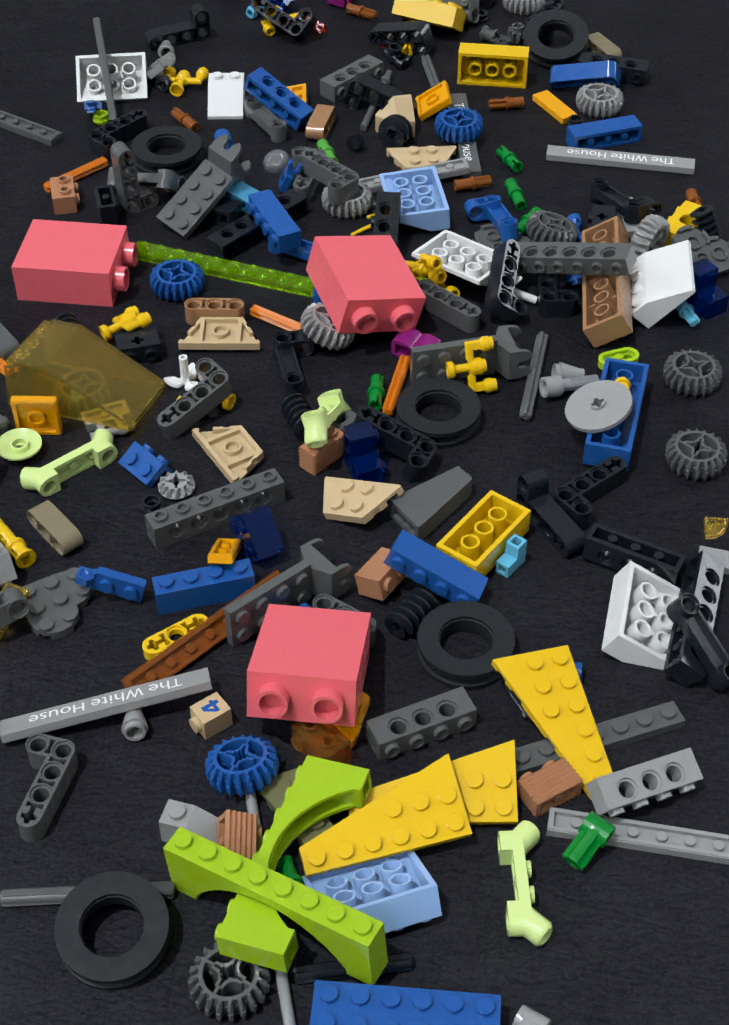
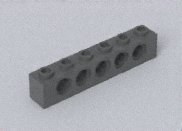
M518 242L520 258L517 273L630 276L637 259L633 243Z
M272 468L145 514L147 535L156 550L279 505L286 502L285 482L276 469Z

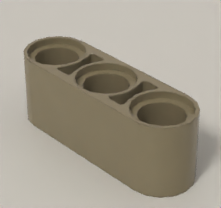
M601 33L589 34L587 52L622 57L620 48Z
M46 500L27 510L26 514L31 525L61 556L84 544L80 531L51 501Z

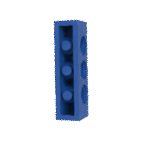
M262 67L247 75L243 89L280 119L285 120L296 132L307 125L314 111L312 107Z

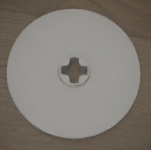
M601 380L586 384L576 390L568 399L565 406L567 421L573 428L587 433H597L612 429L622 423L630 414L633 406L632 395L625 385L616 381Z

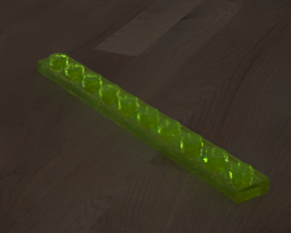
M145 241L136 242L138 245V260L162 264L163 260L170 261V259L177 260L178 258L184 260L187 258L188 261L193 260L195 264H199L206 275L307 297L313 296L314 285L310 277L156 245Z

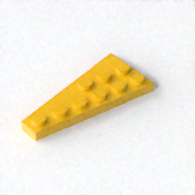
M568 645L493 659L491 665L506 680L505 684L510 691L513 690L522 702L521 706L543 736L548 738L553 744L557 755L560 758L564 757L569 762V765L575 769L576 773L579 774V777L582 778V789L590 798L586 784L595 778L613 772Z
M515 739L451 761L470 825L518 824ZM414 774L373 787L364 806ZM361 808L349 809V816Z
M449 753L299 847L305 877L308 878L470 837L472 830Z

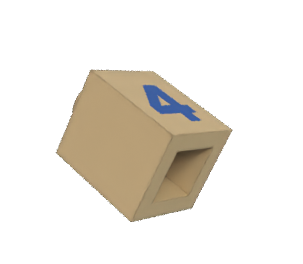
M217 692L190 706V726L195 733L199 732L205 740L233 725L231 708Z

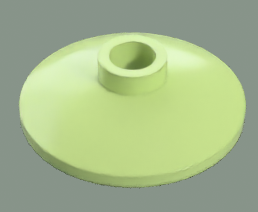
M16 428L0 436V456L7 460L20 461L31 458L42 447L41 436L32 429Z

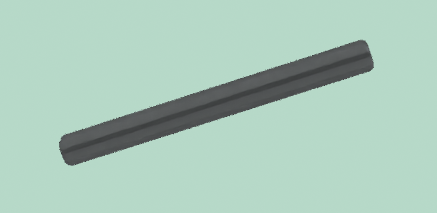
M427 54L421 57V62L432 88L439 84L440 81L431 57Z
M544 331L536 335L532 353L533 357L530 363L532 371L527 376L519 413L520 418H524V421H528L533 415L549 339L548 334H544Z
M151 882L164 899L174 898V882ZM76 886L3 889L0 893V903L3 907L62 904L65 897Z

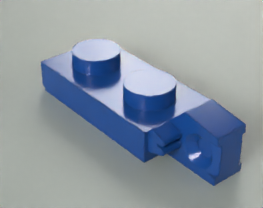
M79 566L75 578V583L81 586L141 603L147 582L146 579L101 566L98 569Z

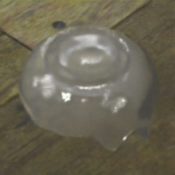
M272 150L264 158V169L268 173L279 172L282 174L291 158L284 150Z

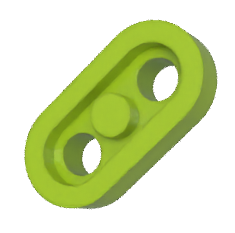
M631 347L603 352L598 357V367L603 371L606 357L638 362L639 352Z

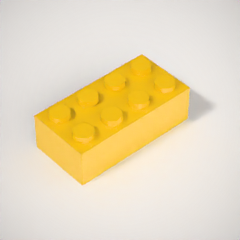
M395 0L392 14L402 19L425 21L429 25L457 32L463 31L467 12L462 10L463 7L452 2L447 4L442 2V0Z
M460 42L457 84L526 89L529 47Z
M490 490L436 544V548L486 576L496 565V561L505 553L506 541L514 534L523 537L529 531L531 510Z

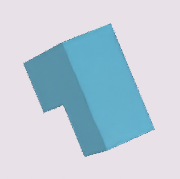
M514 534L506 541L505 553L496 561L495 572L509 578L525 562L526 539Z

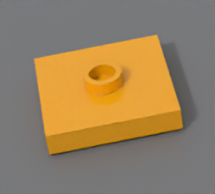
M442 81L415 98L417 101L418 117L421 121L452 104L449 86L446 81Z
M11 396L10 402L16 428L32 429L39 433V435H62L63 428L57 396Z

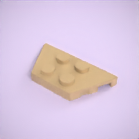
M429 145L427 147L386 148L387 157L392 156L394 163L401 167V170L450 161L452 155H456L457 147Z
M200 317L196 325L187 331L188 336L184 340L180 339L178 341L179 350H260V341L254 338L253 331L247 326V322L243 317Z
M241 425L213 427V431L199 432V428L192 429V436L230 483L244 479L264 458L263 450Z
M326 476L324 479L323 514L326 519L366 524L374 518L376 513L388 506L387 500L395 494L398 496L402 495L404 490L398 484Z

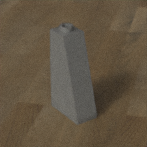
M459 466L404 492L400 496L391 498L390 516L403 530L424 540L471 496L472 477Z

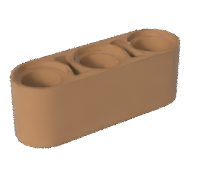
M317 104L306 126V139H326L335 121L336 106Z
M189 298L184 302L186 322L189 325L195 326L200 317H243L245 319L244 302L241 299Z

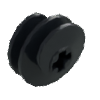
M392 114L381 121L378 135L382 144L387 148H400L411 140L413 130L406 117L400 114Z

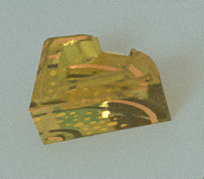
M705 517V540L722 536L727 530L729 518Z

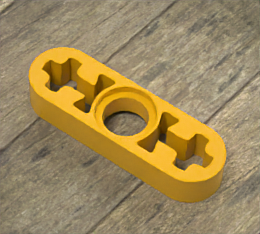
M193 614L146 638L142 644L145 659H151L175 642L170 639L172 635L180 634L183 636L208 617L204 614Z

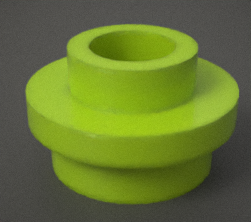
M97 110L93 116V122L100 126L110 122L108 112L106 110Z

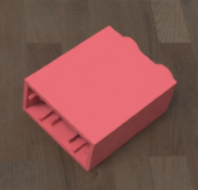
M33 219L11 266L18 300L113 307L118 292L127 291L128 266L135 267L137 265L138 245L136 242H129L128 230L125 225Z
M391 235L315 236L306 271L338 334L406 332L412 328L416 329L426 296Z
M269 604L247 669V717L355 727L369 660L371 613Z

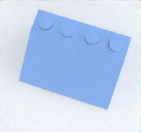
M435 166L379 174L384 192H401L399 223L428 231L450 229L449 206Z
M414 851L308 878L305 875L302 876L305 886L384 922L385 933L400 931L404 927L420 922H428L432 918L442 916L437 884Z

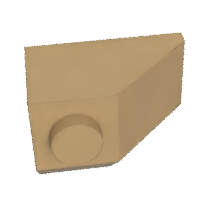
M411 94L393 96L383 110L380 109L375 114V131L378 132L381 121L392 114H400L410 122L413 130L412 137H415V117Z

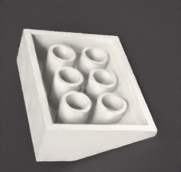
M145 52L106 54L114 101L148 100ZM99 55L75 56L77 102L86 103V100L107 102Z
M445 229L413 251L411 256L421 260L420 255L422 253L436 255L442 260L441 268L477 285L487 286L494 249Z
M689 240L645 252L636 258L637 260L630 273L632 316L648 329L695 293L691 242Z
M630 561L613 578L601 650L625 663L663 670L673 622L668 618L666 608L679 597L680 588Z

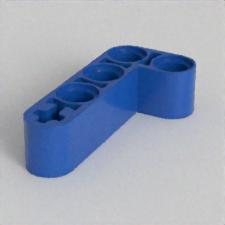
M615 61L554 65L550 70V86L553 88L578 87L588 85L589 83L603 82V84L609 83L611 86L615 85L616 88L620 89L621 70Z

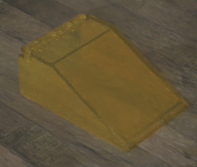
M54 319L51 321L44 320L6 359L8 365L4 367L9 405H11V396H57L60 416L131 431L166 387L164 380L84 326Z

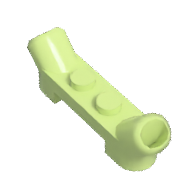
M334 389L321 394L317 398L320 407L317 410L307 411L301 415L304 426V443L309 448L315 449L325 446L328 443L327 428L331 427L333 421L342 422L343 414L349 409L351 410L343 399L341 389Z
M97 429L89 443L41 468L24 467L20 474L22 487L25 490H37L42 496L48 497L61 490V482L89 467L96 465L99 469H102L111 464L118 455V450L113 445L114 437L112 433L106 429Z
M523 820L513 830L498 831L497 835L499 865H511L515 901H507L506 905L508 937L523 936L534 946H542L551 936L552 922L531 907V904L535 903L534 886H529L528 878L532 877L531 861L525 859V856L539 842L540 832L535 824Z

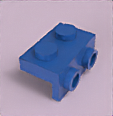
M136 441L133 442L118 461L119 464L149 488H152L164 471L171 474L174 472L168 467L169 461L160 454L156 458L153 455L156 452L146 443L141 446Z

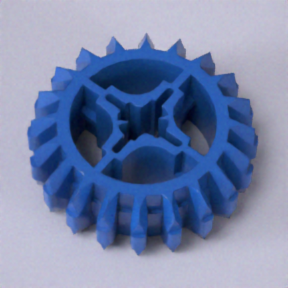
M449 107V110L443 109V112H439L438 116H436L435 133H437V137L441 138V140H447V143L469 144V141L474 142L475 139H479L480 135H482L483 118L476 110L464 107Z
M179 258L177 260L170 259V261L163 260V263H158L156 267L152 268V273H150L152 291L155 293V296H159L162 300L166 299L167 302L171 300L175 302L182 300L184 302L185 299L198 296V292H202L205 283L202 268H200L199 264H195L193 260L188 261L187 258L184 260Z
M242 734L241 737L237 738L232 736L228 741L222 739V744L214 745L213 751H209L208 758L205 759L206 778L209 780L213 790H218L220 795L228 793L230 798L235 794H239L242 798L244 794L249 793L253 795V792L257 790L263 792V787L271 786V781L277 778V772L279 771L278 753L271 744V741H265L263 736L256 738L254 734H251L249 737H245Z

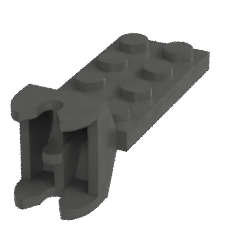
M227 134L221 135L209 146L208 160L205 159L156 216L160 222L185 240L231 188L235 180L243 181L251 170V162L249 160L241 164L238 161L242 151L240 143L232 145L230 149H225L229 140Z
M516 325L498 326L496 336L490 335L493 338L494 349L485 352L474 350V358H485L487 363V371L476 376L495 374L496 370L506 379L511 380L524 377L532 371L529 366L518 365L520 362L527 361L533 357L530 350L519 349L520 344L512 338L522 332L520 327ZM481 337L411 347V384L427 378H447L445 363L452 361L455 365L468 363L465 358L464 342L478 340ZM468 372L457 373L452 380L467 378Z
M320 538L310 540L300 546L301 561L224 608L227 642L234 647L260 631L269 604L300 606L302 603H307L312 598V595L317 596L320 594H328L337 599L352 586L353 581L351 579H343L342 581L341 579L347 576L353 567L349 563L336 567L318 551L324 545V541Z

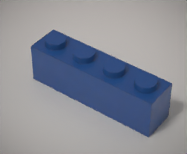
M635 115L567 126L566 143L569 147L601 149L641 142L643 125Z
M268 189L249 194V203H247L248 213L252 214L256 224L260 225L263 234L267 235L271 245L275 246L279 253L301 248V230L273 192Z
M403 529L393 542L383 562L451 602H478L488 581V578Z
M250 559L237 560L233 564H217L152 577L158 614L162 615L234 600L255 585V576Z

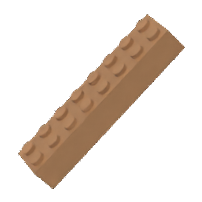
M617 215L583 230L582 242L629 243L628 232ZM582 275L583 332L593 347L606 345L613 340L633 333L630 276Z

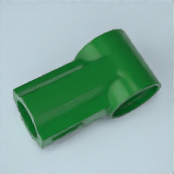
M591 811L579 827V833L562 854V858L570 866L582 872L598 849H602L614 834L616 827L594 811Z

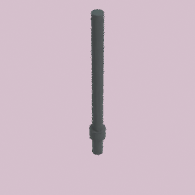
M387 70L380 81L389 85L392 71ZM372 103L360 125L361 131H366L377 108Z

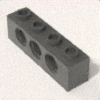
M367 55L320 79V95L334 103L345 98L348 87L356 74L362 72L377 80L381 79L384 62L371 55Z
M462 686L367 720L366 738L379 761L393 758L402 752L418 749L424 744L435 740H443L449 735L460 731H467L476 726L477 709Z

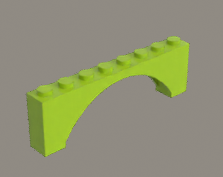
M307 755L303 764L298 766L295 780L292 786H288L285 792V800L281 808L278 807L276 809L274 822L271 828L265 831L262 845L259 851L253 854L252 861L275 871L284 851L303 831L338 812L355 807L362 808L372 789L370 769ZM237 893L235 899L232 898L227 907V915L223 923L220 922L217 925L214 935L220 955L285 973L288 972L299 948L295 930L286 926L276 909Z
M179 827L163 847L175 890L198 900L203 892L223 890L239 893L263 902L302 926L337 958L346 969L348 975L366 984L374 985L388 964L384 922L183 827Z

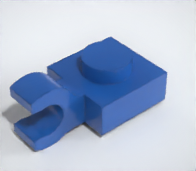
M86 100L84 110H87V114H96L97 110H106V104L102 101Z
M293 159L288 161V166L285 167L279 179L280 192L284 193L289 187L293 186L295 181L293 175L301 172V162L297 167H293Z

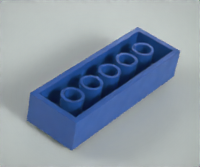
M606 357L601 380L615 381L619 377H626L631 382L630 392L633 398V406L628 417L616 427L603 432L587 433L582 464L595 466L608 457L619 456L626 461L625 471H628L647 382L649 364Z
M315 980L310 1025H500L501 995Z

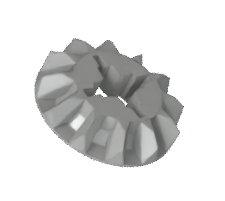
M176 470L172 474L167 472L166 476L160 477V482L158 483L160 494L165 498L174 500L189 496L195 489L193 476L187 475L186 471L178 473ZM174 482H179L177 488H175Z

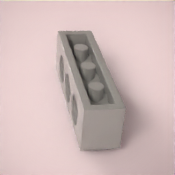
M690 747L595 778L586 784V788L596 813L599 816L608 813L609 817L612 818L625 813V807L632 805L633 810L648 805L649 799L656 798L657 802L672 797L671 792L679 790L680 794L689 792L696 788V782L704 778ZM666 772L670 774L672 781L667 778ZM643 780L648 783L649 789L643 785ZM619 787L624 790L625 797L620 794Z

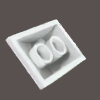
M236 71L231 73H209L208 119H243L245 89H243L245 85L244 73Z

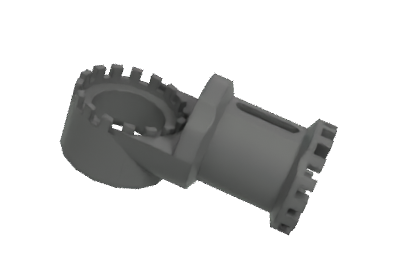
M486 25L481 28L482 31L479 33L481 40H488L494 45L511 46V38L501 35V31L497 29L492 30Z

